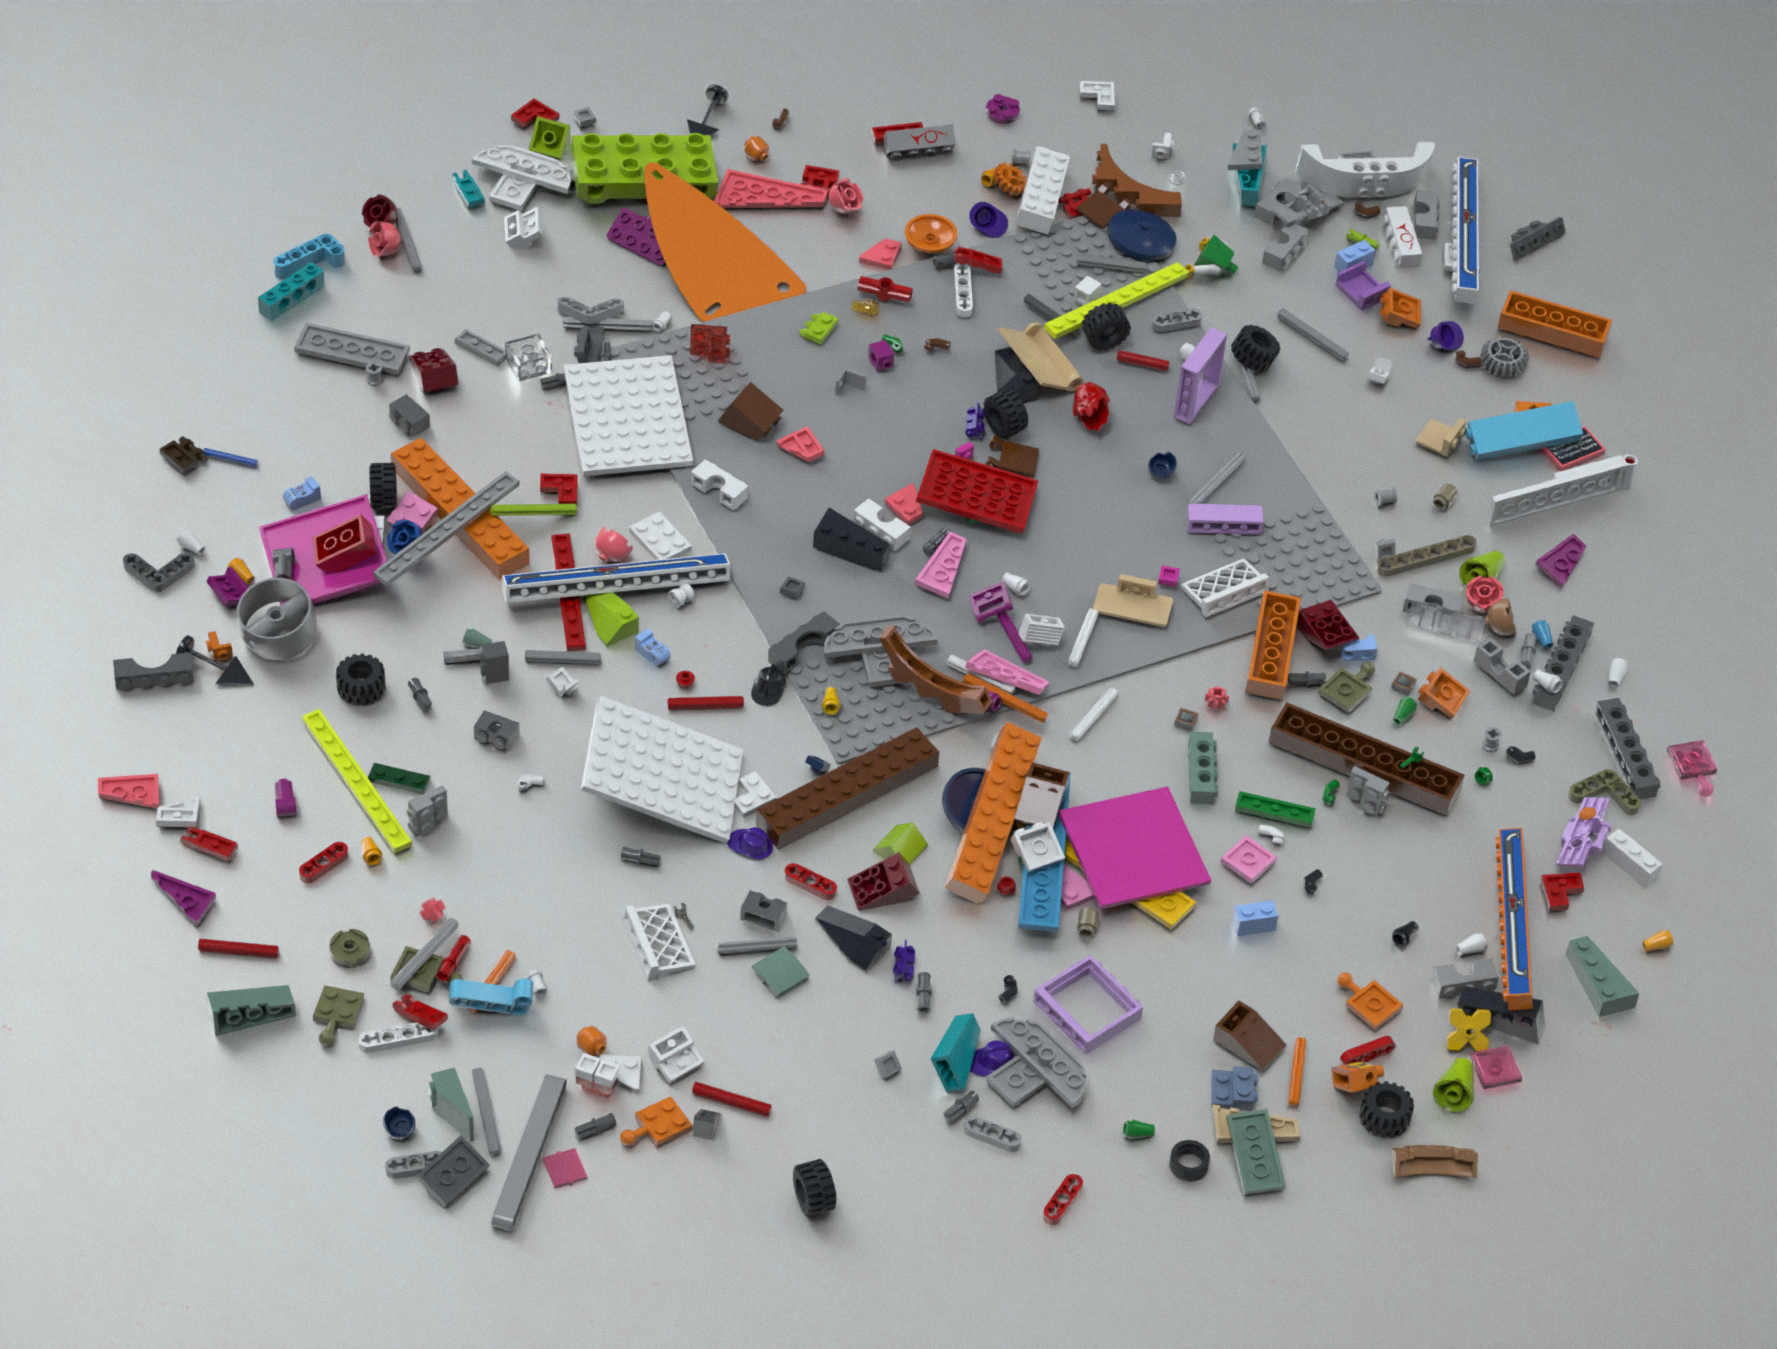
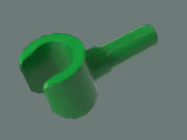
M1414 747L1411 757L1400 764V768L1403 769L1412 762H1421L1424 752L1419 754V747Z

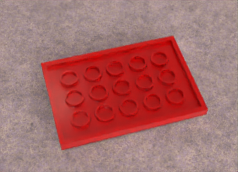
M932 449L916 502L1023 534L1038 480Z

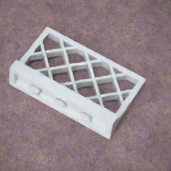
M1243 558L1182 583L1181 589L1202 608V614L1205 617H1209L1260 596L1264 590L1269 591V577L1265 573L1261 575ZM1243 566L1246 571L1237 570L1236 568ZM1224 573H1225V574H1231L1230 577H1225V576H1220V575H1222V574H1224ZM1234 575L1244 576L1243 579L1233 577ZM1213 580L1215 583H1206L1205 581ZM1218 581L1228 582V585L1218 584ZM1190 587H1199V590L1190 589ZM1202 588L1212 589V592L1202 591Z
M669 904L634 909L633 905L625 906L622 920L647 980L655 979L657 974L695 968V962ZM666 911L668 917L665 919L656 914ZM644 914L650 918L646 922L640 919L638 915ZM654 919L662 923V925L658 928L650 924L651 921ZM665 926L674 929V933L671 934L663 929ZM648 928L656 932V934L652 937L646 934L645 930ZM659 934L669 939L667 943L657 939ZM674 941L679 943L681 947L677 949L671 946L670 943ZM653 943L663 948L661 952L652 949ZM668 950L676 955L672 959L663 953ZM680 956L686 959L688 963H681L676 959ZM662 959L670 964L660 967L658 961Z

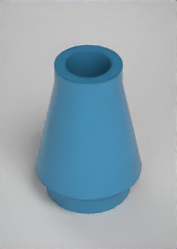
M1545 620L1535 622L1532 625V633L1537 636V640L1541 643L1543 649L1551 648L1554 643L1549 624Z

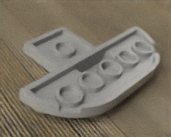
M894 615L852 620L838 625L827 636L824 644V658L861 654L869 687L907 683L894 682L887 668L891 661L879 637L887 626H895L909 648L937 645V637L927 624L923 625L915 621L916 618Z
M1014 1017L1005 1018L991 1024V1030L1005 1044H1009L1010 1049L1018 1056L986 1077V1082L1013 1108L1047 1084L1071 1108H1074L1081 1101L1086 1089L1085 1068L1081 1061L1045 1026L1030 1019H1027V1021L1014 1020Z

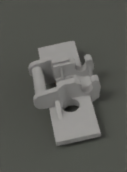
M1307 185L1303 189L1286 192L1285 200L1288 203L1271 209V212L1288 225L1300 220H1312L1327 215L1330 210L1344 205V202L1334 195L1325 192L1318 193L1316 188Z

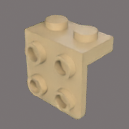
M1459 418L1452 428L1432 419L1419 434L1416 443L1448 457L1451 451L1457 447L1459 440L1465 436L1466 420Z

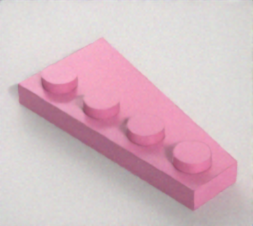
M949 532L915 579V585L949 599L966 545V538Z
M985 649L968 660L965 666L969 670L1038 695L1047 690L1050 683Z

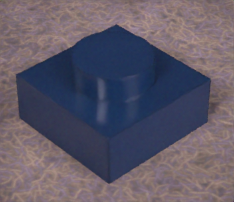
M808 755L805 763L810 765L811 770L818 773L828 771L831 766L830 763L813 755Z

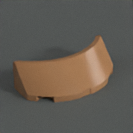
M1407 1145L1404 1148H1391L1394 1177L1442 1174L1477 1178L1478 1153L1473 1149L1455 1148L1454 1146Z

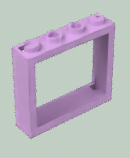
M1211 327L1181 366L1174 418L1191 424L1218 388L1226 346V333ZM1203 370L1202 379L1199 381L1200 373Z
M1091 955L1039 986L1034 991L1033 1002L1085 1055L1142 1018L1143 1007L1139 1004V1001L1135 1000L1129 994L1127 988L1121 986L1116 981L1114 975L1108 973L1102 964L1098 963ZM1087 974L1127 1012L1092 1036L1052 997Z

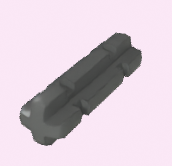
M943 527L923 546V552L930 555L941 545L951 530Z

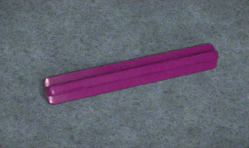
M1004 611L997 614V618L1024 663L1032 661V654L1019 636V632L1008 612Z

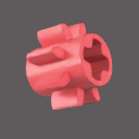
M1217 686L1212 689L1209 688L1208 693L1205 694L1204 701H1208L1207 707L1219 710L1225 708L1226 703L1229 701V696L1226 695V689L1224 690Z
M433 897L421 904L423 909L419 913L423 920L429 919L430 922H434L444 916L442 911L446 907L442 900L436 901Z

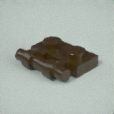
M184 436L179 438V444L173 440L159 449L160 455L183 474L198 465L197 460L206 462L208 459L201 448H197L192 440L186 439Z

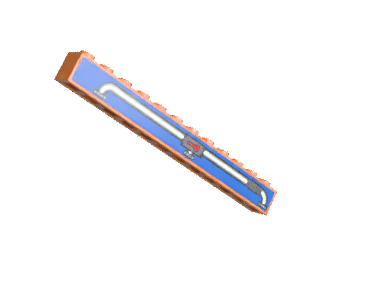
M1523 828L1499 829V837H1495L1496 849H1500V851H1496L1497 863H1500L1497 864V876H1501V878H1497L1498 890H1502L1498 892L1499 904H1503L1499 905V917H1503V919H1499L1500 931H1504V933H1500L1501 945H1505V947H1501V958L1505 959L1501 963L1502 974L1506 973V976H1502L1503 988H1507V990H1503V1000L1508 1002V1010L1533 1009Z

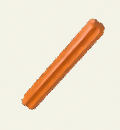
M506 950L483 983L497 985L514 961L515 953ZM468 1008V1010L473 1013H477L479 1011L478 1009Z
M1297 1037L1295 1042L1288 1105L1298 1107L1300 1102L1307 1042L1305 1038Z

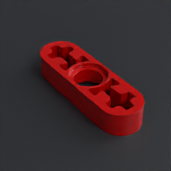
M335 842L302 864L299 868L300 880L304 883H312L348 858V846L344 842ZM320 860L329 861L327 865H320L318 862Z
M796 863L788 864L785 867L784 878L787 882L824 900H832L836 897L837 885L834 881ZM807 879H813L816 881V883L810 885L807 884L805 881Z
M1384 1036L1345 1051L1340 1056V1061L1343 1065L1369 1062L1391 1053L1396 1048V1044L1391 1036Z
M1070 1174L1066 1176L1045 1206L1043 1220L1047 1224L1056 1225L1060 1223L1081 1193L1083 1179L1079 1175ZM1073 1183H1076L1077 1185H1074V1186L1071 1188V1192H1070V1191H1069L1070 1184L1072 1185ZM1060 1196H1065L1069 1199V1201L1066 1203H1061L1058 1201L1057 1198ZM1055 1207H1056V1208H1057L1056 1215L1054 1214L1053 1216H1050L1049 1214H1052V1213L1054 1212V1210H1055Z

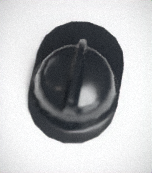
M774 664L771 667H764L759 671L751 690L753 701L761 706H770L777 703L782 696L786 684L784 676L780 670L775 668Z

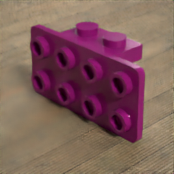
M622 208L606 235L607 238L660 266H664L666 262L658 245L651 218L648 216L642 217L627 208Z

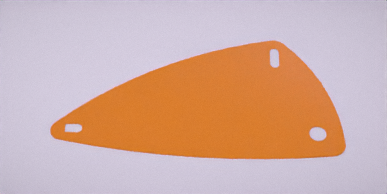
M650 162L645 166L646 196L658 245L673 279L700 320L705 322L805 294L806 285L740 221L698 189L658 163ZM657 170L663 176V179L658 180L651 173ZM780 282H785L790 288L787 292H781L778 290L777 285ZM718 302L721 304V307L711 315L705 313L714 303Z

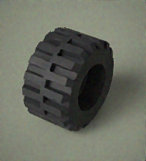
M1103 303L1100 306H1095L1094 309L1088 311V314L1082 320V329L1090 345L1093 348H1097V350H1108L1109 348H1115L1117 345L1119 346L1122 344V341L1127 339L1131 330L1130 323L1122 307L1116 303Z
M1256 325L1244 326L1231 344V351L1234 357L1245 367L1258 372H1263L1270 368L1280 353L1281 348L1277 339L1270 332Z
M1003 389L985 399L983 404L985 418L991 429L1000 438L1008 439L1028 427L1029 420L1026 407L1013 390Z
M371 463L369 467L372 510L395 509L397 506L395 464Z
M360 653V655L353 654L352 657L347 656L345 661L341 660L336 668L338 694L346 702H353L354 705L361 703V705H366L365 703L371 704L373 700H378L380 695L384 694L386 686L385 669L382 662H379L378 658H373L369 654L366 656L364 653Z
M1384 1081L1383 1084L1377 1082L1375 1086H1369L1368 1090L1364 1092L1359 1113L1361 1123L1366 1125L1365 1129L1367 1131H1373L1372 1134L1375 1136L1379 1134L1383 1138L1385 1136L1393 1138L1395 1134L1399 1136L1402 1134V1131L1405 1132L1407 1130L1414 1110L1413 1097H1410L1409 1091H1404L1405 1087L1402 1085L1399 1087L1394 1082L1389 1084L1388 1081ZM1379 1107H1388L1395 1112H1385Z
M816 1159L795 1165L793 1169V1185L797 1200L804 1213L810 1217L834 1210L836 1207V1189L831 1172L822 1159Z

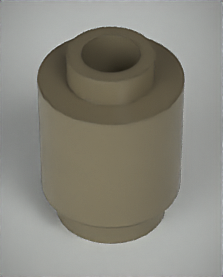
M1443 484L1433 498V505L1439 510L1449 508L1458 496L1456 487L1452 484Z
M1085 907L1079 911L1077 930L1082 937H1093L1097 931L1099 912L1093 907Z

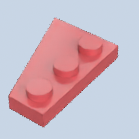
M158 774L98 778L99 798L158 809Z

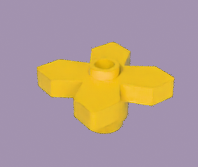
M1451 1008L1449 1010V1022L1457 1029L1447 1035V1048L1449 1050H1460L1469 1041L1476 1051H1488L1489 1039L1481 1030L1490 1025L1491 1012L1478 1009L1472 1016H1467L1462 1009Z

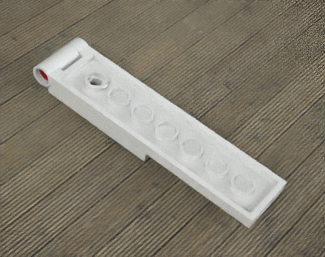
M1630 454L1624 457L1619 455L1554 473L1550 481L1497 494L1491 498L1486 522L1491 527L1616 491L1628 490L1632 485L1638 459Z

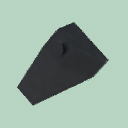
M1011 347L995 350L997 392L1008 388L1013 390L1023 402L1037 399L1039 382L1020 361Z
M828 905L815 917L816 922L824 932L836 942L838 949L845 953L846 959L865 973L891 949L892 934L876 923Z

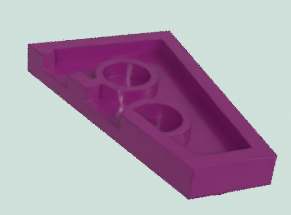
M1572 534L1539 558L1535 565L1562 589L1587 546L1575 534Z

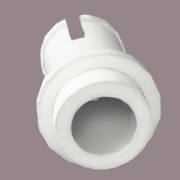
M1256 107L1251 108L1248 112V117L1252 119L1256 129L1264 128L1266 123L1261 116L1260 109Z
M664 311L658 319L653 321V329L657 332L664 331L666 325L673 318L672 314Z
M538 969L529 971L527 979L533 981L534 995H544L547 989L542 980V972Z

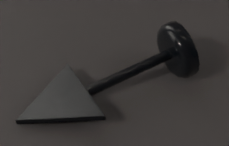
M716 84L707 86L705 95L711 103L702 123L687 119L690 134L699 133L711 136L719 131V129L705 124L714 105L723 104L727 101L729 94L725 88Z
M187 635L180 642L176 654L191 652L192 655L224 671L215 685H254L237 656L226 667L194 651L195 641L193 637Z

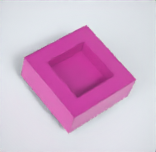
M970 441L955 449V456L969 460L973 459L974 445Z
M1162 565L1158 584L1177 587L1180 568Z

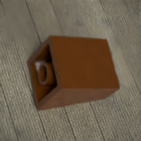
M750 382L730 404L718 422L758 441L762 435L766 437L771 432L772 428L770 426L772 424L774 426L778 424L782 419L780 414L784 410Z

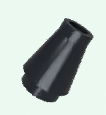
M1410 921L1395 929L1392 934L1393 942L1400 947L1407 946L1419 930L1418 924Z

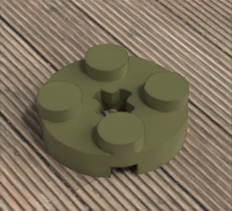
M349 929L346 932L342 930L334 934L330 940V957L338 964L348 966L349 968L357 967L370 954L369 939L360 930ZM351 945H353V949H346V946L350 947Z

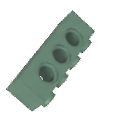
M1190 731L1189 733L1190 804L1213 805L1214 797H1218V785H1215L1218 779V770H1214V767H1217V755H1214L1217 749V741L1213 740V732Z

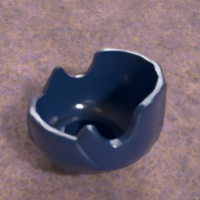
M1158 452L1148 463L1150 474L1161 480L1171 477L1177 467L1176 457L1171 452L1165 454Z
M395 1106L387 1110L383 1117V1127L386 1133L394 1139L403 1140L408 1138L416 1128L415 1118L408 1109Z

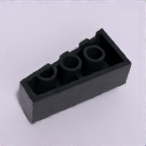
M831 508L827 509L814 531L813 547L879 571L883 570L889 560L890 543Z
M1464 986L1457 1003L1458 1009H1462L1467 1016H1472L1478 1009L1489 1010L1491 1012V1022L1487 1027L1538 1045L1546 1027L1543 1000L1533 999V1009L1508 1010V1002H1504L1503 993Z

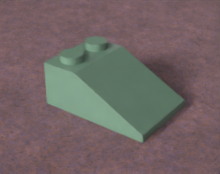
M455 1067L431 1073V1082L428 1083L431 1094L429 1095L431 1107H435L437 1114L468 1141H474L473 1115Z

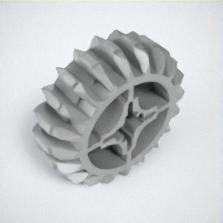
M1499 336L1497 339L1492 337L1491 340H1487L1480 354L1481 364L1484 365V369L1489 370V374L1495 373V376L1501 375L1502 378L1504 376L1511 378L1512 375L1517 377L1518 374H1522L1529 360L1528 349H1525V345L1520 344V340L1514 341V338L1508 339L1507 336L1505 338Z

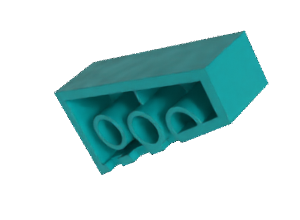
M1232 143L1233 152L1237 146L1236 143ZM1261 145L1262 169L1235 170L1241 205L1256 206L1258 201H1260L1267 163V145Z

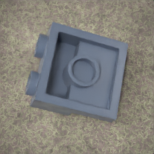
M1233 1066L1232 1071L1212 1070L1211 1108L1214 1104L1220 1105V1108L1230 1109L1231 1107L1252 1111L1253 1104L1258 1101V1091L1254 1090V1086L1258 1084V1074H1254V1068Z

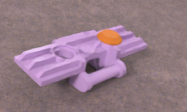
M1584 797L1577 815H1574L1568 821L1561 838L1563 849L1557 860V866L1583 867L1588 855H1599L1602 853V845L1606 835L1612 829V825L1609 822L1602 821L1610 803V798ZM1599 833L1595 843H1592L1591 838H1588V836H1596Z

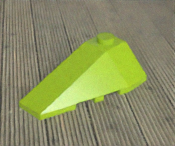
M610 592L584 595L596 635L606 647L639 632V616L616 594Z

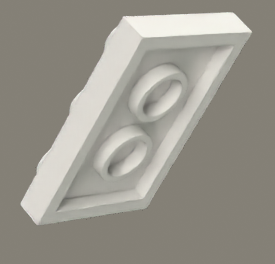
M660 511L629 526V533L655 560L678 558L692 551V545Z

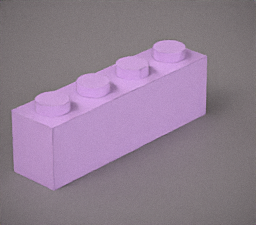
M1188 504L1186 519L1187 532L1257 535L1262 533V506Z

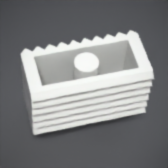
M1026 613L1018 634L1023 642L1029 645L1040 643L1045 647H1050L1051 645L1058 646L1064 625L1058 617Z

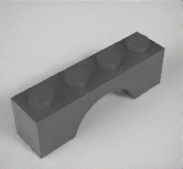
M825 611L815 615L809 622L799 626L796 631L786 635L783 640L773 644L768 650V662L771 665L774 664L775 668L780 670L783 675L798 665L797 650L801 646L809 643L824 645L827 636L840 623Z
M191 652L172 654L165 664L155 668L140 666L133 658L113 660L116 690L194 682Z

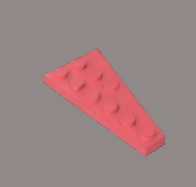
M727 169L714 202L722 208L824 207L828 197V190Z

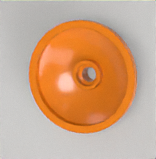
M922 214L912 218L905 226L904 234L906 241L913 248L921 252L939 253L952 247L957 239L955 225L949 219L940 215Z

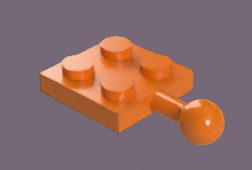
M1341 973L1337 978V983L1341 988H1348L1355 994L1346 1001L1345 1006L1373 1030L1378 1029L1403 1009L1404 1004L1375 980L1361 989L1353 982V977L1349 973Z
M670 1096L635 1112V1118L642 1127L634 1131L630 1129L624 1130L620 1135V1141L625 1146H631L636 1142L637 1138L648 1134L654 1144L660 1146L692 1131L693 1125Z

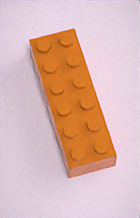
M1510 290L1500 314L1498 328L1600 358L1609 336L1612 319Z
M1264 590L1260 603L1245 693L1278 700L1283 699L1295 637L1300 597Z

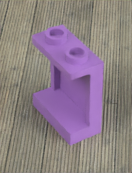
M1365 261L1341 270L1337 274L1335 284L1361 311L1380 303L1382 294L1391 288L1388 282L1380 284L1366 271L1367 263Z

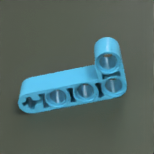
M322 234L275 257L274 275L278 279H286L310 262L317 264L323 260H326L332 267H342L345 264L344 247L331 234Z
M462 979L450 982L449 1003L453 1006L512 1015H524L528 1012L533 1002V981L530 979H518L513 987Z

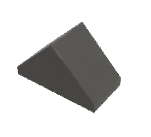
M700 1109L694 1115L693 1136L713 1141L721 1113Z

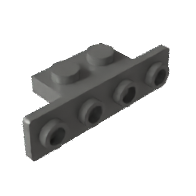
M1558 217L1549 223L1536 220L1530 222V225L1519 228L1517 232L1511 235L1513 242L1510 244L1513 259L1517 260L1565 234L1563 218Z
M581 327L580 334H577L578 345L574 347V357H577L578 364L598 362L597 357L600 355V344L603 341L605 332L604 327Z

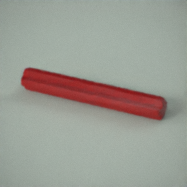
M743 696L668 698L667 706L668 709L735 708L744 706Z
M199 939L198 950L265 957H278L279 946L212 939Z
M695 1082L692 1088V1093L765 1116H769L772 1109L771 1104L700 1082Z

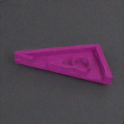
M155 870L151 872V879L198 926L216 899V893Z

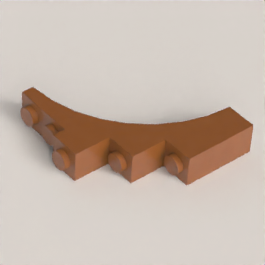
M1100 144V151L1096 152V161L1099 162L1095 168V174H1092L1091 183L1095 185V192L1106 182L1110 185L1108 190L1113 192V197H1116L1117 204H1121L1125 198H1129L1132 201L1130 204H1135V209L1147 211L1159 217H1180L1182 207L1181 192L1155 189L1130 178L1115 164L1109 153L1108 145Z
M887 626L879 637L891 661L887 668L894 682L914 683L920 697L939 698L945 711L948 713L984 714L992 703L986 686L960 682L944 675L924 662L909 648L895 626Z

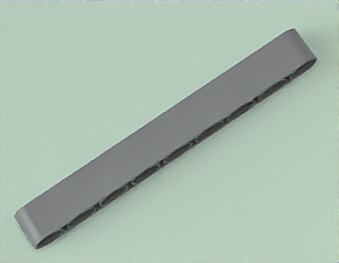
M548 1074L545 1075L491 1220L492 1227L509 1231L514 1230L565 1093L567 1079Z

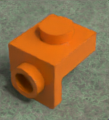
M216 631L208 632V641H205L207 652H211L213 660L217 662L233 658L231 643L219 645Z

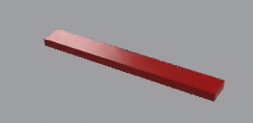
M570 533L551 535L555 570L575 568ZM579 596L560 597L567 652L586 650Z

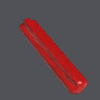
M1119 350L1117 353L1118 361L1167 371L1170 364L1168 360Z

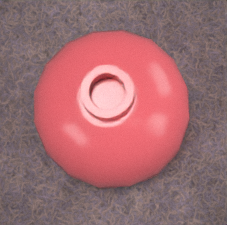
M843 178L836 182L829 192L830 204L840 214H851L862 207L861 202L864 198L862 191L856 183L852 184L849 182L850 179Z
M374 222L369 232H372V237H368L369 248L372 254H377V257H388L394 254L401 243V235L397 228L391 223Z
M606 527L601 528L595 538V548L599 553L598 557L606 563L608 561L616 563L626 559L633 550V546L628 547V540L616 531L610 529L608 532L605 531Z
M1478 576L1467 585V603L1477 613L1488 614L1490 606L1496 601L1503 599V586L1494 577L1483 578V576Z

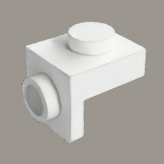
M1165 133L1163 144L1153 143L1152 158L1168 160L1169 151H1173L1174 141L1171 140L1172 133Z
M1376 357L1374 366L1369 371L1367 378L1371 379L1375 384H1384L1389 379L1393 362Z
M560 667L546 678L560 697L565 693L570 695L577 689L575 685L579 682L578 678L573 681L563 667Z

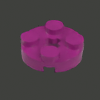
M996 94L986 104V114L995 123L1006 124L1007 121L1012 120L1014 122L1019 117L1020 107L1019 101Z

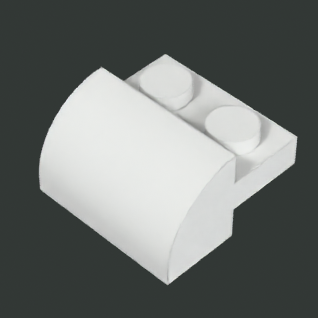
M538 207L524 214L518 210L504 217L505 242L512 248H531L532 241L543 235L542 213Z
M683 1025L648 1046L649 1057L656 1071H661L669 1084L704 1064L703 1058L693 1046L694 1040Z

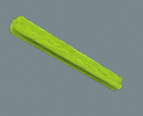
M576 504L492 505L490 513L492 516L575 515L578 508Z

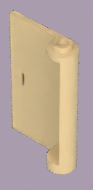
M1030 323L1024 332L1003 327L998 328L1000 334L1040 385L1075 391L1079 385L1084 383V379L1040 323Z

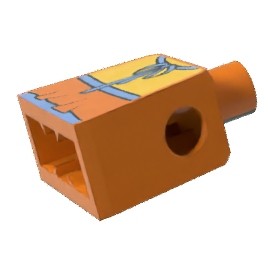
M1366 1062L1331 1067L1333 1087L1348 1092L1367 1089L1371 1085L1375 1086L1378 1078L1384 1076V1069L1381 1065L1375 1066Z

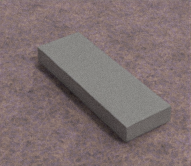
M467 329L455 338V344L497 367L509 357L508 351Z

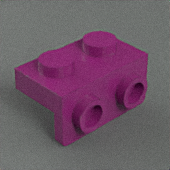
M227 567L224 575L209 576L206 581L225 606L238 605L241 596L248 589V586L232 567Z

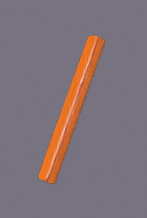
M969 673L963 678L964 683L986 686L988 691L999 694V697L1002 698L1001 703L1041 723H1045L1048 718L1047 712Z

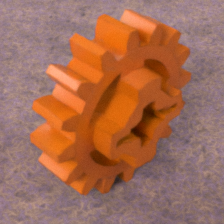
M1006 162L1000 163L993 171V178L996 179L994 182L999 184V188L1003 189L1005 193L1008 191L1011 196L1013 193L1015 196L1022 195L1027 176L1023 175V171L1019 170L1017 166L1012 167L1011 163L1009 165Z

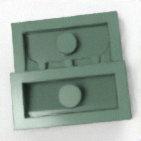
M785 946L751 966L761 982H766L775 997L810 976L800 961Z

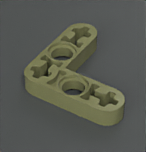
M1610 769L1603 770L1579 781L1569 789L1568 798L1574 803H1582L1584 797H1595L1606 791L1626 814L1635 815L1641 807V801L1616 772ZM1588 784H1595L1598 788L1592 789ZM1615 790H1622L1625 794L1619 795Z

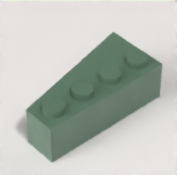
M1588 936L1570 940L1566 957L1598 1017L1635 1008L1639 992Z
M289 985L207 992L209 1018L215 1036L296 1016L295 1003Z

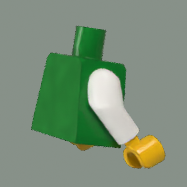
M1214 234L1210 239L1204 237L1202 242H1199V250L1202 252L1194 264L1195 267L1193 268L1191 264L1185 266V269L1189 271L1188 278H1192L1194 273L1220 277L1224 271L1234 275L1238 269V266L1231 262L1234 251L1228 247L1225 241H1221Z

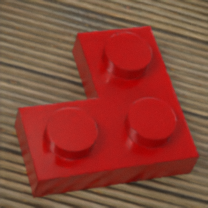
M533 98L511 115V121L525 128L536 120L537 116L557 121L560 119V114Z
M540 474V492H558V504H576L577 506L578 474Z
M1580 873L1542 875L1540 879L1549 911L1568 910L1569 901L1567 894L1583 893L1584 891Z

